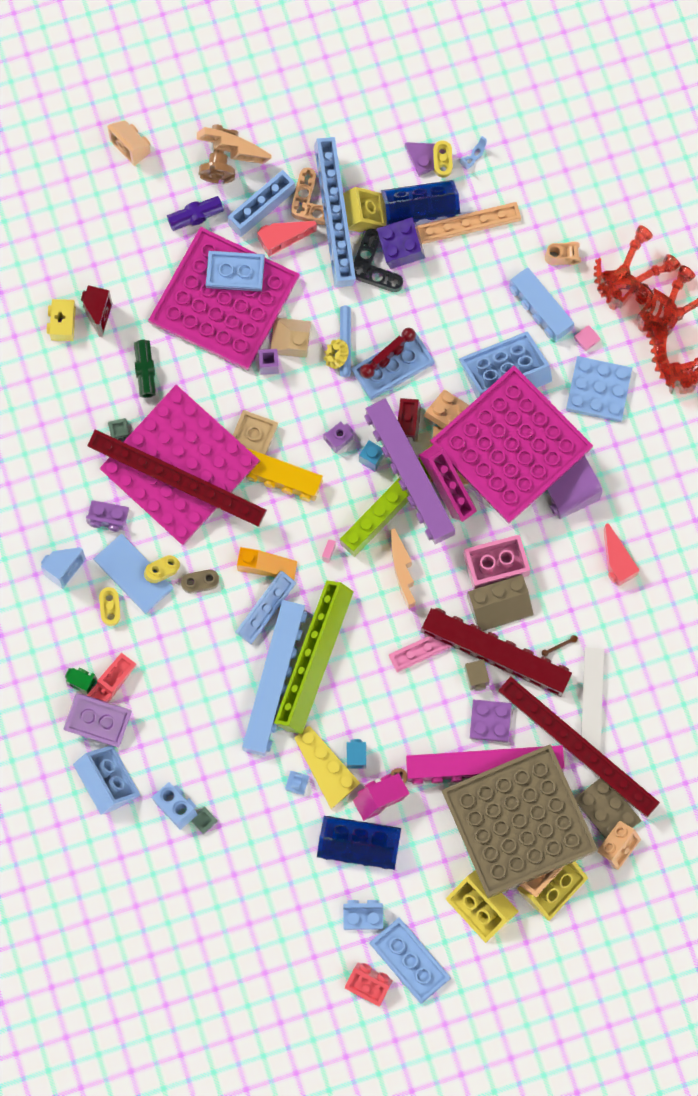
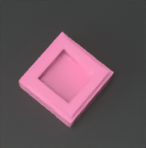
M590 325L574 336V339L585 351L601 340Z
M328 540L322 554L323 562H330L336 547V541Z

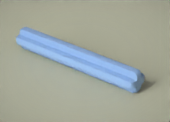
M344 305L340 307V339L347 343L349 354L344 365L340 367V376L347 378L351 376V307Z

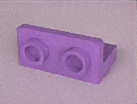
M91 500L89 513L86 515V522L93 528H100L102 526L108 527V530L114 532L124 531L129 507Z

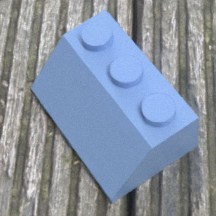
M112 745L85 753L73 764L100 815L114 811L140 796L138 789Z

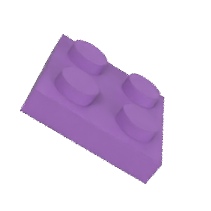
M473 699L469 739L508 743L512 703Z

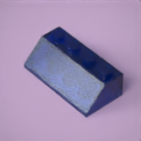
M454 180L381 190L387 225L411 217L415 222L423 219L435 220L438 217L444 216L451 218L461 214L459 193Z
M324 815L319 836L317 858L395 870L401 828Z

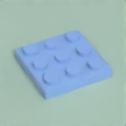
M577 356L566 411L621 422L633 367Z

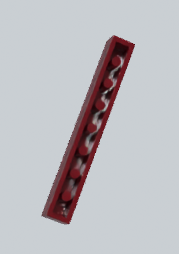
M440 608L430 609L421 628V633L451 645L453 648L479 660L484 659V662L562 697L572 675L568 667L552 664L550 659L543 656L539 658L534 655L533 651L526 648L522 650L516 647V644L512 641L498 639L499 636L492 632L487 634L481 631V628L475 624L468 625L464 623V620L460 617L448 616Z

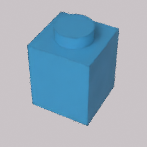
M369 440L359 454V462L376 471L385 457L381 450L382 447Z
M351 739L350 742H346L347 768L366 769V742H362L361 739Z

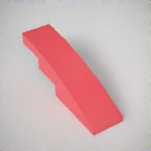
M121 652L97 680V684L87 696L109 702L137 664Z

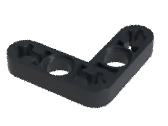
M369 229L363 236L353 262L356 280L391 292H399L403 287L401 275L372 265L380 244V238L377 230ZM375 235V239H373L371 247L368 246L369 237ZM369 251L371 257L364 259L361 257V253ZM359 268H363V272H361L360 275L357 274L356 270H359ZM380 273L383 278L380 281H375L372 279V275ZM386 276H388V281L384 284ZM395 279L398 280V284L392 286V282Z

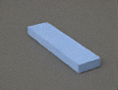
M280 571L235 633L247 643L252 644L279 608L282 600H285L296 585V582L283 571Z

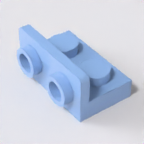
M348 900L347 904H343L344 930H383V903H379V900H367V903H359V900Z

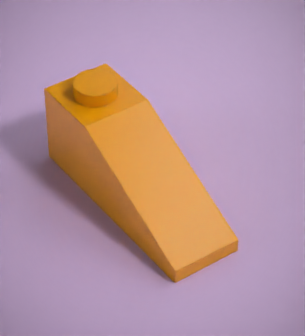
M240 547L237 561L238 571L276 577L280 571H283L291 579H295L297 561L261 550Z

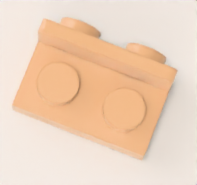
M619 821L598 848V854L605 857L613 868L619 870L641 841V838L635 829Z

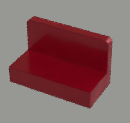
M400 398L398 422L406 437H412L414 442H418L421 415L419 399Z

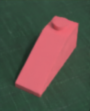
M315 221L273 223L261 227L257 232V237L268 257L316 232L317 224Z
M607 523L603 531L609 571L608 576L619 587L637 576L640 570L610 524Z

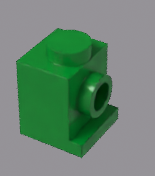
M80 667L78 670L69 668L65 675L68 686L86 695L92 689L97 677L94 673H91L89 676V672Z

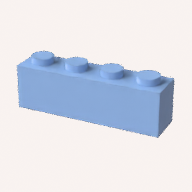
M282 170L227 216L228 225L242 237L295 192V182Z
M529 267L510 279L509 289L515 297H519L523 308L533 314L534 321L538 325H542L549 339L552 338L556 342L573 330L574 322Z

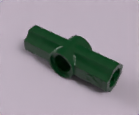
M142 339L134 342L136 361H134L136 378H138L139 396L142 398H152L156 396L154 360L152 359L150 340Z

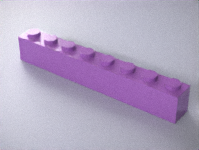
M385 398L366 407L364 418L368 426H373L375 431L372 433L376 441H380L383 445L381 448L385 458L389 457L392 463L390 468L393 474H398L400 478L398 483L402 491H407L409 495L407 500L411 508H416L418 512L415 514L417 520L426 527L424 532L429 541L432 540L434 545L454 536L455 528L387 399Z

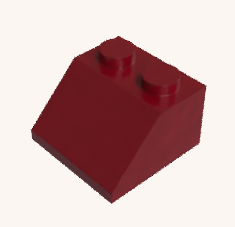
M88 285L87 290H84L81 296L83 308L98 336L103 337L113 305L110 290Z

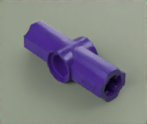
M215 196L202 202H191L184 209L167 215V220L172 231H176L188 225H200L207 218L224 212V208L219 196Z

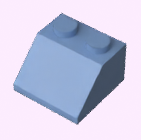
M77 547L52 551L50 555L47 554L41 561V569L44 576L64 589L85 562L84 551L82 548Z

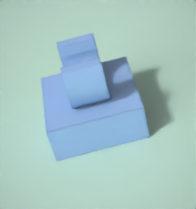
M290 771L285 790L304 796L309 776Z

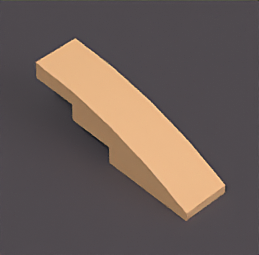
M204 127L196 133L197 140L213 142L214 150L230 152V159L264 164L272 159L271 154L239 136Z
M394 528L391 530L394 571L400 592L408 609L415 607L416 604L409 589L414 586V581L407 569L412 566V560Z

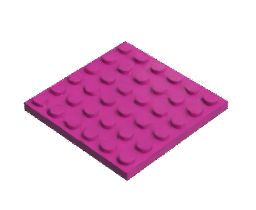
M200 227L148 322L249 371L259 352L258 350L261 349L296 285L300 274L265 258L262 292L206 288L209 251L257 253Z
M512 366L430 440L432 445L444 448L453 467L508 524L516 519L593 448V445L515 366Z
M177 384L124 440V443L230 493L260 462L254 454ZM110 457L99 468L182 545L193 536L217 509V507Z

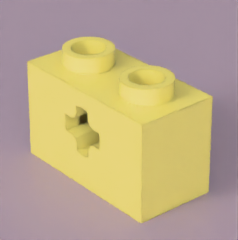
M52 299V304L48 305V316L51 318L50 323H47V334L50 335L51 341L74 342L75 300Z

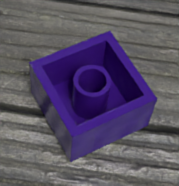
M412 217L377 228L385 261L390 269L426 258L417 224Z

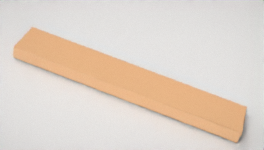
M517 202L417 225L422 244L518 222L521 221V215Z

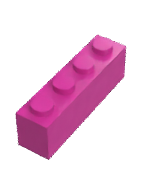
M432 445L419 454L452 518L463 522L476 513L477 510L444 448Z

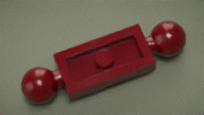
M410 327L403 329L401 336L399 335L372 359V363L361 366V376L369 379L374 376L375 370L377 371L380 367L385 368L394 355L398 356L402 353L406 342L415 340V330Z

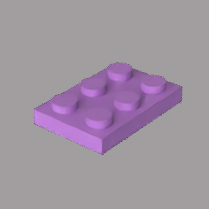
M76 692L63 730L119 748L132 710Z

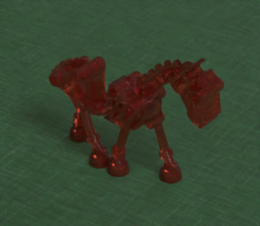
M639 225L635 231V239H632L629 243L630 248L625 260L618 269L602 272L601 258L599 257L595 260L597 266L593 267L596 270L593 276L597 277L594 280V283L598 284L596 290L601 294V298H607L606 304L612 310H616L618 307L621 309L634 293L636 296L635 300L639 304H646L638 313L636 321L639 322L638 329L641 332H647L646 338H651L649 345L653 346V348L650 350V353L654 354L651 362L656 363L654 371L660 372L659 379L666 380L665 385L669 387L670 394H673L675 386L678 387L680 394L692 393L698 385V367L695 368L698 366V357L694 361L680 364L679 362H674L670 364L667 357L666 344L667 337L675 329L677 321L682 320L686 313L698 307V298L684 307L677 308L675 304L679 290H682L684 284L693 280L696 275L689 267L681 265L674 256L666 254L662 266L653 265L648 271L634 277L631 274L630 265L636 250L640 249L641 244L653 238V234L648 228ZM679 268L677 280H673L671 284L672 290L669 297L655 288L651 290L648 284L641 283L652 276L656 277L660 273H670ZM622 289H627V290H629V291L624 295V297H622V291H621V290H622ZM658 302V312L654 316L653 313Z

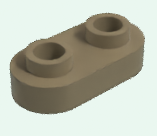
M211 569L188 573L183 576L181 586L189 594L212 590L219 584V575ZM212 576L213 580L207 581L206 578ZM188 580H193L194 584L188 585L187 582Z

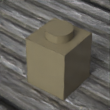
M484 659L465 664L464 669L470 690L481 691L486 689L490 681Z

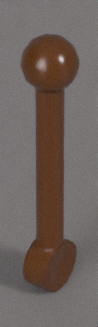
M572 635L569 640L548 650H542L541 654L543 657H547L549 653L569 643H576L578 637Z

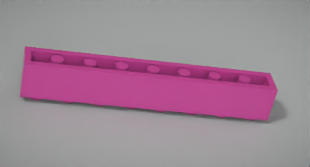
M563 745L551 746L562 771H564ZM542 747L407 755V782H412V785L424 784V781H431V783L437 784L451 779V782H461L464 778H471Z

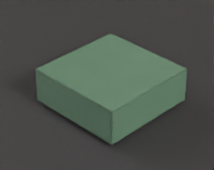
M126 418L108 422L111 437L121 440L130 435Z
M205 806L191 820L203 835L218 822Z

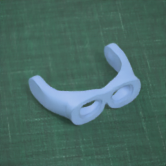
M480 137L478 144L472 150L471 156L460 159V163L465 169L472 167L475 161L483 155L487 144L485 137ZM479 150L480 153L475 156L474 153ZM469 159L472 160L470 164H468L467 160Z

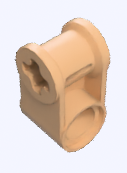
M572 241L550 244L545 253V261L549 265H576L581 263L578 250L580 243ZM550 252H555L558 256L553 257Z

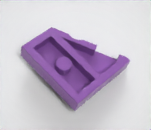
M405 143L404 146L418 176L434 170L433 148L435 143ZM444 149L439 150L441 154L446 153Z

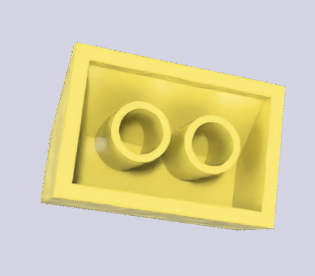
M573 862L564 866L537 897H534L520 886L517 888V891L546 920L550 921L584 884L588 877L579 865Z
M476 870L469 874L446 898L447 902L485 943L519 912L503 893L487 898Z

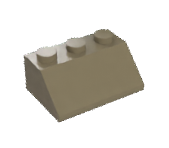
M523 574L467 592V600L475 623L481 628V631L534 615Z

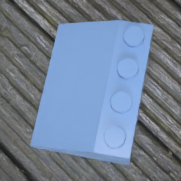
M528 331L459 358L476 398L484 393L512 366H515L536 388L552 382L550 365Z

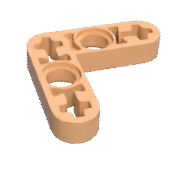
M303 168L299 174L291 205V214L297 220L315 221L316 224L325 225L323 206L310 203L316 181V173L312 168ZM307 173L310 174L311 177L308 180V185L305 184V176L307 175ZM300 190H307L309 195L307 197H300L298 193ZM299 202H301L302 211L300 213H297V209L299 208ZM315 210H319L323 215L320 218H315L312 213Z

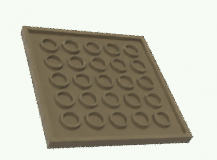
M551 744L441 790L487 898L598 852V848Z

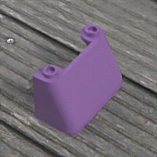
M585 456L547 489L552 498L550 509L559 519L599 501L603 492L602 486Z

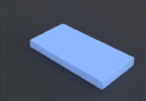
M417 333L415 340L406 342L402 353L398 356L394 355L385 368L380 367L377 371L375 370L372 378H363L360 374V368L364 364L372 363V359L377 354L351 368L370 401L435 364V361Z
M122 533L93 558L98 566L144 614H147L174 589L166 579L158 583H150L145 579L144 571L150 562Z
M400 917L369 942L370 946L420 1004L425 1002L451 979Z

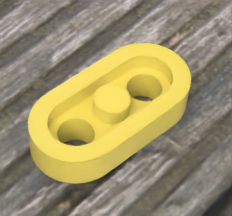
M438 141L433 148L434 172L437 176L445 178L452 173L453 169L452 146L447 141ZM444 149L446 153L441 154L439 150ZM445 167L446 170L441 171L440 168Z
M172 555L162 557L147 565L144 577L150 583L163 581L178 572L180 562Z
M106 587L99 594L101 619L105 625L115 626L121 619L119 595L114 588ZM112 596L113 599L111 601H107L106 597ZM110 614L115 615L114 619L109 620L108 616Z

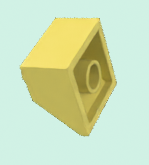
M354 187L343 193L349 230L363 232L387 226L381 193L359 187Z

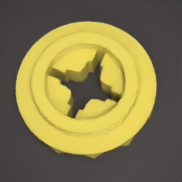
M341 339L332 340L331 344H327L328 349L324 351L326 356L323 359L326 361L327 366L337 369L346 362L349 348L347 343Z

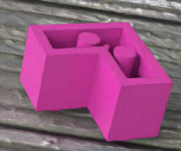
M399 773L393 776L391 774L385 775L377 783L375 780L364 786V789L357 792L358 796L353 802L363 821L379 815L387 807L403 801L410 794Z

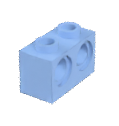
M168 782L151 798L174 825L181 830L198 815L195 811L196 805L190 798L186 800L182 796L184 792L178 785L173 786ZM169 795H174L171 801H166ZM183 808L187 809L184 814H178L179 810Z

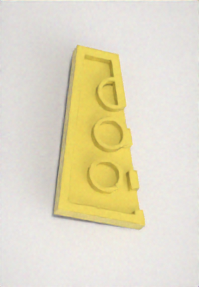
M307 726L303 733L298 734L294 739L332 810L360 785V782L310 726Z

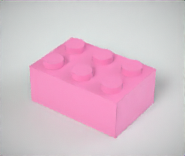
M520 534L464 549L463 556L473 590L523 574V577H528L530 574V567Z

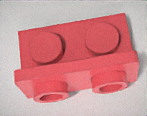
M358 962L344 988L380 1007L393 980L383 972H376L370 965Z

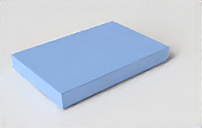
M209 251L206 288L262 292L265 254Z

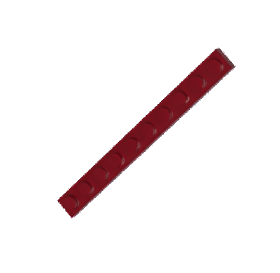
M96 429L87 444V447L257 527H260L266 515L267 509Z
M510 676L501 686L498 692L555 741L563 745L569 753L646 818L658 807L660 802L514 678Z

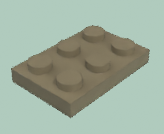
M600 778L575 797L579 808L605 839L619 821L632 828L642 821L625 799Z

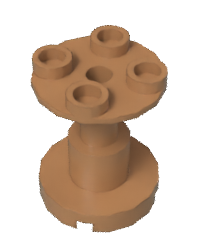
M219 124L212 125V129L221 130L236 136L239 135L237 130L225 129ZM213 150V153L209 154V163L199 166L198 175L206 182L219 184V180H224V184L235 180L236 172L232 166L227 164L228 156L224 154V151Z

